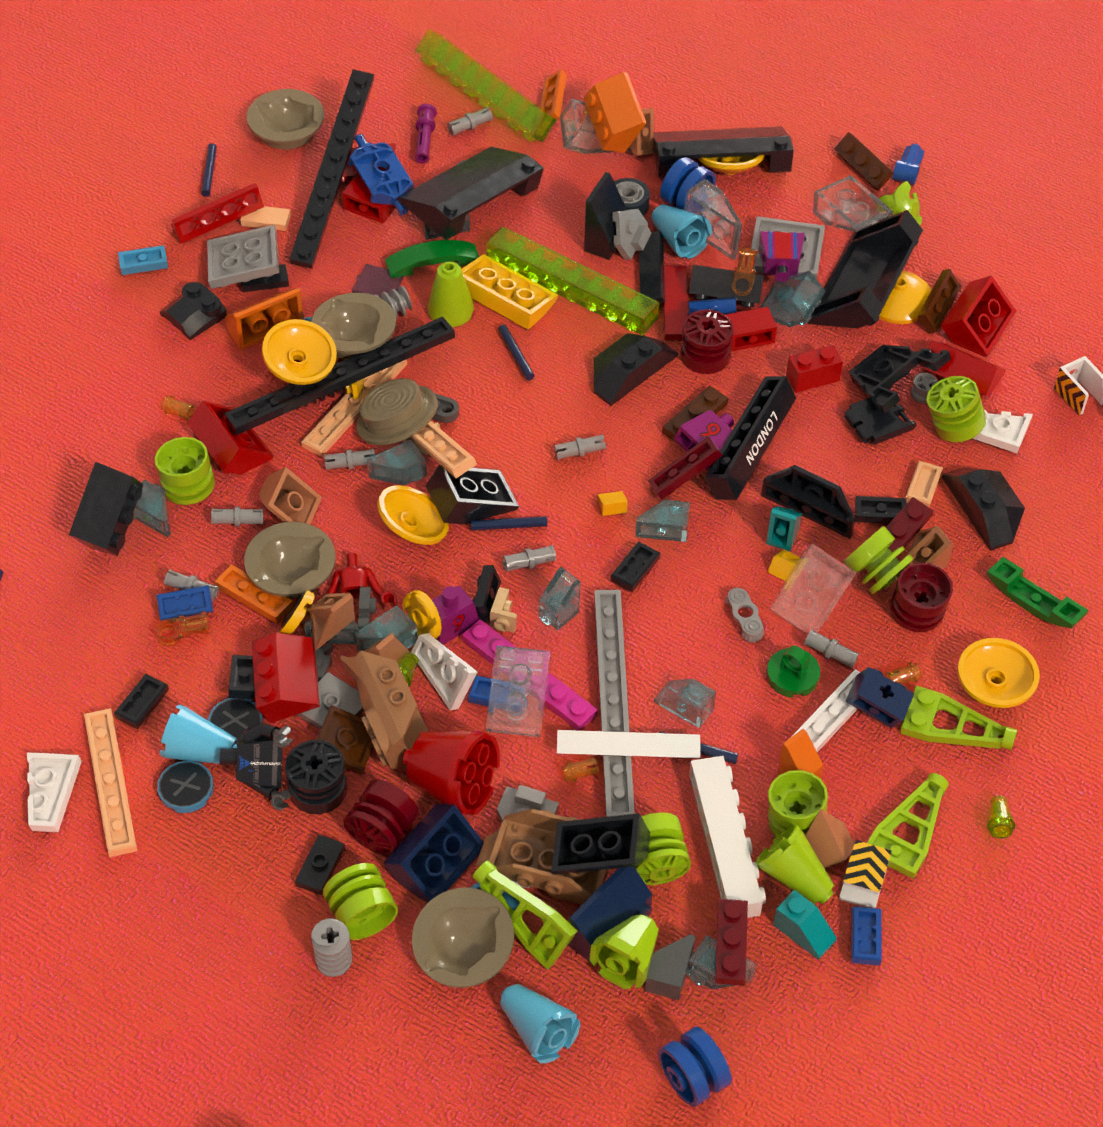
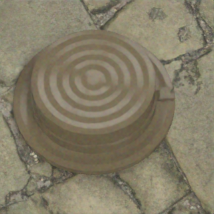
M279 89L265 93L254 100L247 111L249 129L265 144L277 149H294L307 144L324 122V109L320 101L313 95L296 89Z
M347 293L335 296L321 304L311 319L312 323L319 325L328 332L335 343L337 357L348 359L382 346L393 337L396 328V316L392 307L383 299L366 293Z
M402 378L385 382L370 391L362 400L359 409L361 415L356 426L358 435L364 442L372 445H388L407 439L423 429L434 417L438 407L437 397L431 389L419 386L411 379Z
M301 522L279 523L262 530L251 540L244 556L247 576L256 587L266 593L288 597L289 599L299 598L306 589L313 592L325 583L332 574L336 561L335 549L330 538L319 528Z
M455 888L434 897L419 913L412 932L413 953L421 969L437 983L453 988L474 987L493 978L507 963L514 945V927L507 909L496 897L476 888Z

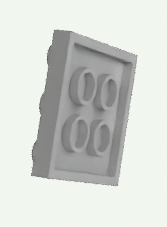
M757 216L747 271L764 273L758 251L760 231L805 233L798 274L789 277L816 281L825 226Z
M275 225L207 240L208 282L211 289L226 287L239 282H248L252 279L264 276L269 277L280 273Z

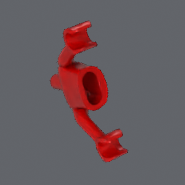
M349 553L347 555L348 567L341 568L334 573L326 594H335L340 582L341 593H350L353 598H358L360 596V587H367V582H369L373 591L381 599L382 609H385L387 602L394 603V608H397L396 594L391 591L384 592L372 570L358 566L357 554ZM322 597L315 598L313 604L320 600Z

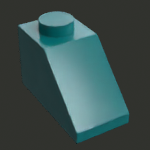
M780 506L773 508L770 514L766 544L791 551L800 529L802 513Z
M793 890L776 908L773 926L818 960L837 941L836 935L818 907L796 890Z

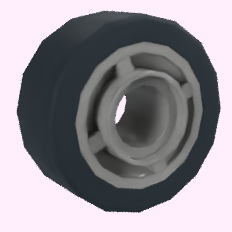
M623 178L614 181L627 210L639 209L644 216L648 211L650 191L647 185L634 178Z

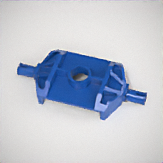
M359 134L356 135L354 140L360 148L352 153L348 164L349 166L354 165L371 192V203L393 204L400 215H405L408 209L398 202L397 199L399 196L412 190L414 184L391 146L385 142L371 144V142L367 143L363 134H360V136ZM377 167H382L388 171H381Z

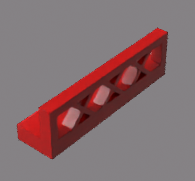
M253 183L172 219V224L170 225L181 244L263 208L264 205L256 183Z

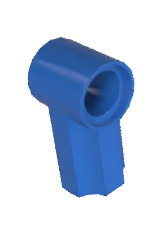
M912 143V145L906 146L901 160L896 162L892 180L903 183L908 181L910 185H915L920 164L924 157V150L921 149L920 145Z

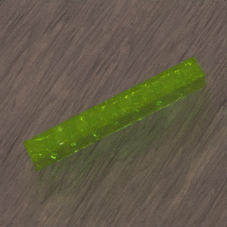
M428 28L415 50L422 56L421 60L430 66L434 64L436 66L435 71L443 76H450L449 81L458 87L462 85L465 88L463 91L473 98L475 96L478 97V103L482 106L493 108L492 113L500 119L506 118L509 120L507 124L517 131L521 129L523 131L522 136L532 142L534 139L541 142L545 140L557 119L447 38Z
M503 226L487 242L488 257L552 292L567 298L571 302H575L592 312L606 317L610 321L628 328L630 331L643 336L658 319V301Z

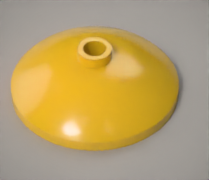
M764 155L698 158V160L710 169L727 175H733L757 166L764 159Z
M902 270L879 315V319L893 324H909L919 321L917 316L931 292L930 286L919 276Z
M294 319L276 324L267 332L262 345V356L268 369L281 380L298 385L313 384L324 379L332 371L337 357L335 343L328 332L319 325L306 320Z
M397 485L384 489L377 501L379 514L385 525L400 538L418 545H433L442 541L448 533L449 523L443 522L432 498L421 491Z
M1001 638L982 639L969 645L959 659L957 670L962 687L972 698L982 704L997 708L1015 707L1029 700L1037 689L1040 677L1039 668L1033 656L1019 644Z

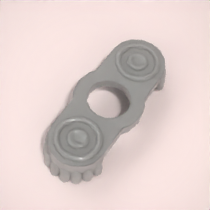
M731 589L726 597V604H730L733 618L742 629V638L745 641L748 640L749 643L759 642L762 636H764V628L758 615L757 606L752 603L744 589ZM742 607H747L752 610L753 614L745 618L738 614V610Z

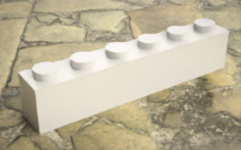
M724 756L692 760L689 777L721 899L748 901L747 918L760 916L762 904H766L764 888L758 886L759 869L758 865L751 860L752 843L749 837L745 838V817L743 813L738 812L739 796L736 789L732 790L731 782H733L731 767L726 766Z

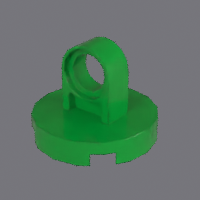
M794 645L790 646V648L779 650L771 656L767 664V676L770 687L786 697H793V694H803V696L810 694L815 690L820 679V666L816 658L809 652Z

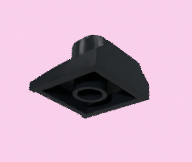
M190 282L182 288V295L160 311V315L184 333L189 340H192L226 318L227 312L220 299L199 282Z

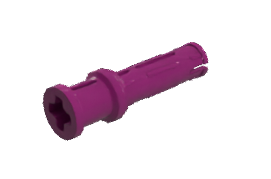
M422 104L417 109L419 118L415 125L418 131L415 159L418 163L422 164L429 161L431 133L435 130L434 118L436 117L437 110L431 104Z

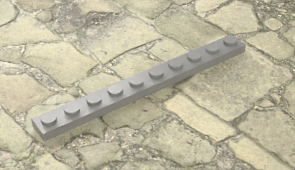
M595 590L601 731L630 732L621 590ZM603 755L606 817L635 814L631 756Z

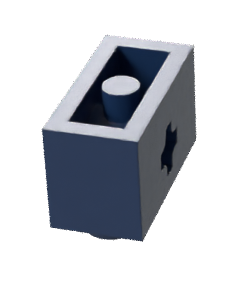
M868 667L856 675L845 702L889 728H893L904 720L914 694L908 691L901 683L893 682L885 677L881 671Z

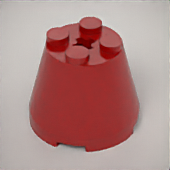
M422 731L412 748H408L403 756V763L407 765L408 785L414 786L442 804H454L461 814L475 815L479 813L493 793L494 788L490 784L494 768L500 767V750L496 738L482 731Z

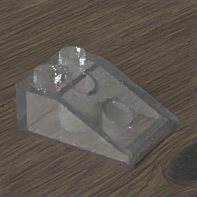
M572 98L560 115L564 148L582 154L614 152L602 150L585 102Z
M852 175L814 191L813 213L828 226L857 232L893 215V211Z
M704 178L686 192L684 210L702 215L708 219L711 224L712 234L711 237H707L706 242L732 260H735L737 258L742 223L724 192Z
M811 544L806 547L793 567L770 610L807 635L811 630L818 633L856 572L816 545Z
M507 646L496 647L486 722L487 732L534 737L541 736L550 675L551 651Z

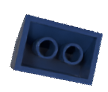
M436 804L383 862V865L401 886L428 903L437 895L446 892L480 854L484 842L454 804Z
M634 867L618 868L569 918V923L577 930V933L568 945L590 963L591 945L597 937L634 915L642 914L649 916L652 911V893Z

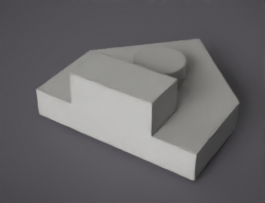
M639 209L612 212L613 221H616V235H613L614 245L625 260H631L635 251H643L652 233L647 227L648 222Z
M519 785L518 790L507 786L497 807V815L501 823L504 816L529 809L548 810L556 815L559 803L546 799V793L523 785Z

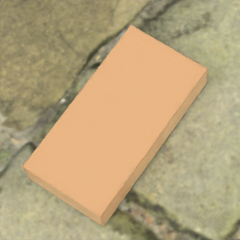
M264 206L241 217V226L262 228L275 225L276 230L286 231L291 211L290 209Z
M919 461L905 497L907 503L914 497L930 507L943 467Z

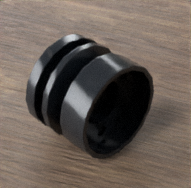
M324 740L306 741L293 748L286 758L285 772L288 790L291 793V801L299 810L308 814L321 815L331 812L341 805L346 796L347 781L344 759L341 752L333 744Z

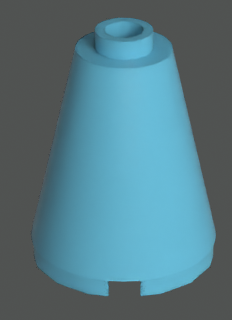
M665 204L656 207L651 216L654 226L657 230H660L663 238L679 257L690 259L699 255L706 248V240L708 236L711 237L712 229L710 222L704 216Z
M180 704L176 706L180 710L178 714L172 713L167 722L161 743L166 744L165 751L160 750L159 754L161 757L168 759L220 764V748L237 749V738L188 707Z
M521 984L508 986L502 992L500 1006L534 1059L539 1063H549L560 1057L557 1052L564 1046L567 1049L570 1048L581 1026L574 1011Z

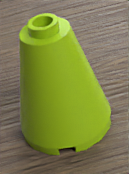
M444 262L437 269L427 304V313L432 321L444 317L451 327L461 326L471 319L474 303L461 267L455 262Z
M792 825L773 840L774 844L769 850L765 848L761 852L755 863L761 870L791 890H796L811 903L816 904L820 902L823 904L833 895L834 892L831 889L834 884L802 829L797 825Z

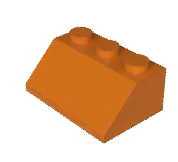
M622 72L594 84L584 98L602 150L625 153L646 125V120L628 73Z
M299 288L287 290L225 316L228 333L240 351L264 341L267 332L276 324L287 320L304 319Z

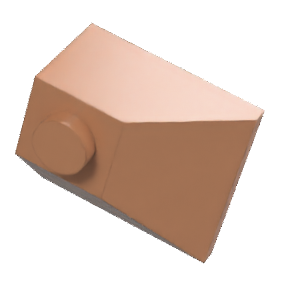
M287 467L268 475L259 493L264 506L283 522L311 524L322 499V496Z

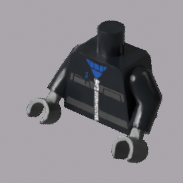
M259 722L246 729L243 733L238 734L237 749L220 748V765H237L236 780L270 799L275 809L283 810L289 806L283 800L290 798L291 793L288 790L279 792L278 788H281L282 748L292 742V739L285 737L291 732L289 726L279 728Z

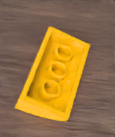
M485 254L461 269L472 299L526 329L534 326L558 298V294Z

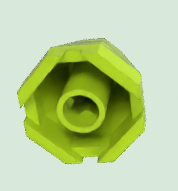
M634 915L596 938L591 945L589 960L594 966L596 963L600 965L599 973L604 979L622 989H630L634 984L635 988H641L647 979L659 929L655 921L646 915Z

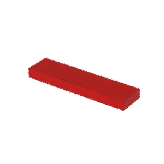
M664 266L665 340H682L683 324L688 317L686 266Z

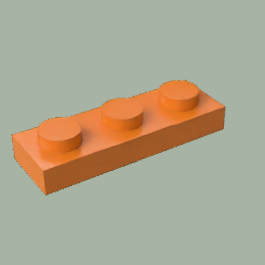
M562 70L547 77L544 81L538 124L543 128L549 124L556 123L561 116L567 76Z
M232 564L215 580V585L219 586V590L276 624L293 606V601L288 597L275 596L260 590L251 582L247 573Z

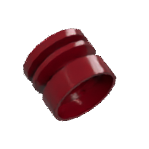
M711 309L693 312L685 319L681 342V360L687 368L701 374H714L722 371L728 365L731 358V343L734 331L730 319L723 313Z
M918 562L907 566L899 576L890 603L891 614L895 621L903 628L913 632H927L935 629L942 622L953 593L950 577L939 566L931 563Z
M372 780L359 797L360 802H356L344 818L343 824L349 835L366 849L381 855H391L397 844L402 840L403 832H407L419 815V810L414 800L399 787L387 781Z

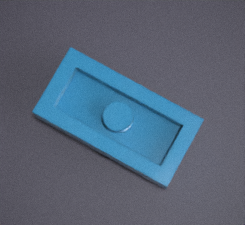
M164 245L118 252L122 275L168 268Z

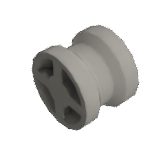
M929 373L917 374L914 377L911 389L913 400L918 403L927 404V394L931 387L938 382L936 377Z

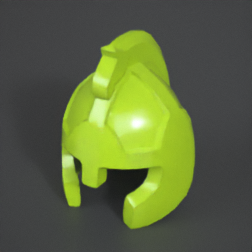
M908 181L902 183L892 195H884L876 200L882 219L908 210L917 223L921 225L922 217L919 216V199L916 192L911 194L913 199H910L909 192L911 186Z

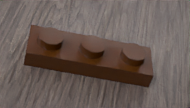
M850 132L834 148L878 190L894 174L889 167Z
M951 269L942 270L917 316L929 334L937 332L961 288Z
M709 385L663 426L662 433L674 440L681 425L708 410L717 414L728 404V397Z

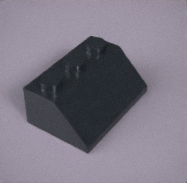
M693 265L689 293L694 294V299L708 300V296L718 297L717 299L735 297L736 300L741 301V306L754 307L755 303H760L765 275Z
M95 462L69 536L90 549L118 556L120 549L125 544V534L128 526L133 521L135 506L142 496L143 484L130 475Z
M640 813L557 822L551 872L555 875L635 867L648 857L650 831Z

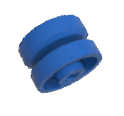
M687 157L681 158L673 164L663 180L660 189L661 200L672 207L697 214L704 208L713 193L716 183L715 173L705 167H699L698 163Z
M698 1026L683 1033L680 1037V1043L673 1040L658 1049L660 1065L665 1076L679 1097L691 1107H696L709 1099L710 1091L714 1093L720 1092L732 1082L729 1066L719 1047Z

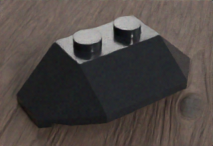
M627 333L594 357V394L612 406L676 358L678 352L659 339Z
M796 465L764 478L761 492L762 497L787 509L802 513L803 517L848 539L852 537L855 518L845 492L840 486Z
M963 467L942 474V479L990 551L1013 543L1025 507L1000 471Z

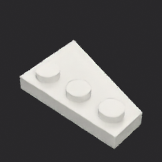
M984 410L987 418L985 427L972 439L1018 453L1033 414L1024 413L1022 417L1011 416V412L1001 411V415L989 414Z
M420 634L411 651V655L449 710L459 709L477 671L430 634Z
M27 752V761L29 763L27 781L30 793L28 796V825L32 831L59 832L82 760L79 755Z

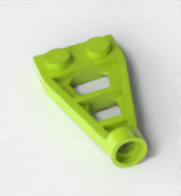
M920 686L915 687L914 696L906 713L900 734L926 742L1012 750L1017 729L1002 726L943 693ZM945 710L956 716L959 721L958 726L953 730L936 728L933 725V721L937 711ZM971 721L984 727V735L973 736L963 733L962 730L965 722Z
M930 773L925 782L875 828L867 842L868 844L891 850L888 866L912 879L915 878L927 857L941 798L949 786L948 781L943 776L937 773ZM918 801L930 807L926 820L909 812ZM902 822H906L919 829L918 840L915 844H911L893 835V830Z
M489 860L485 861L472 877L481 885L480 887L483 891L493 895L504 905L511 917L515 935L527 951L547 970L550 969L559 959L577 933V930L555 909L499 873ZM504 891L520 902L515 911H513L502 896ZM525 910H529L539 916L544 923L537 935L529 930L522 919Z

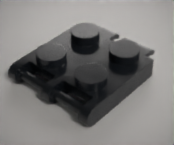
M869 398L849 405V410L844 412V418L853 429H857L855 432L864 444L871 442L875 445L909 432L916 427V423L913 420L910 421L904 413L905 409L903 406L898 404L894 405L893 408L884 414Z

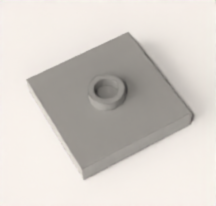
M327 672L318 682L320 707L297 714V716L321 730L331 705L356 716H360L364 709L358 690Z

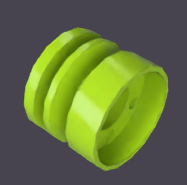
M951 376L940 380L931 387L926 400L938 436L949 442H964L974 438L983 430L987 418L981 403L979 390L974 381L963 376Z
M190 437L174 438L164 443L158 449L155 455V465L160 477L163 493L168 500L175 504L190 505L206 499L212 493L215 486V478L207 448L201 441Z
M885 526L875 532L843 561L853 574L866 569L868 574L861 582L863 585L874 578L877 583L869 589L872 595L891 585L913 560L910 554L901 562L898 560L897 556L905 550L903 546L893 552L890 551L889 547L894 542L895 537Z
M794 770L779 775L771 783L768 791L769 828L773 835L777 837L792 825H797L806 835L820 809L827 812V788L819 777L803 770Z
M663 812L641 816L650 831L648 857L634 868L646 885L668 883L680 878L690 870L692 863L688 855L687 846L683 842L684 835L678 817L671 813Z
M361 863L345 868L335 874L323 888V897L329 904L330 911L335 915V919L343 922L347 927L350 940L365 939L380 932L393 922L398 914V906L391 893L385 888L386 883L374 864Z

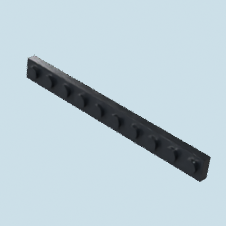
M355 69L352 70L290 256V264L313 269L351 153L354 137L357 134L371 92L374 74Z
M440 317L395 337L372 351L357 354L335 364L329 375L316 383L307 385L289 384L226 412V420L236 435H239L455 338V330L444 317Z

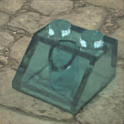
M809 270L789 277L785 282H776L760 308L769 307L774 321L788 327L799 324L804 325L812 318L811 314L820 305L821 298L826 291Z

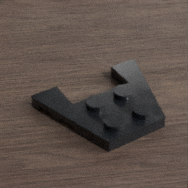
M881 345L850 370L849 374L851 380L885 414L900 401L898 393L889 390L893 384L908 375L917 365L937 371L951 360V356L947 350H941L940 353H932L931 349L922 348L920 351H911L910 347Z

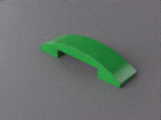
M437 240L420 243L398 251L386 258L385 264L390 277L397 278L414 275V268L444 262L456 261L459 266H466L480 256L473 243L461 240Z
M1004 557L987 571V576L1007 597L1044 621L1065 628H1073L1088 613V609L1066 596L1061 601L1023 577L1024 569Z

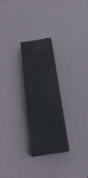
M660 230L651 233L644 250L639 251L640 303L644 310L665 303L663 236Z

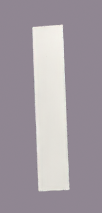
M558 730L557 753L700 758V735Z

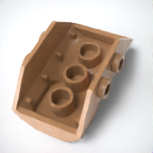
M360 651L354 657L341 656L340 659L345 670L358 684L359 697L366 714L361 719L383 766L389 765L391 770L407 769V765L403 763L405 751L408 748H412L422 731L428 732L397 661L365 651Z
M535 809L504 816L501 827L493 834L485 837L476 864L480 867L485 861L489 860L499 873L511 881L517 882L524 887L533 886L544 889L554 898L583 905L605 882L608 869L553 875L551 869L557 822L580 819L575 817L567 818L555 815L548 810L539 811Z

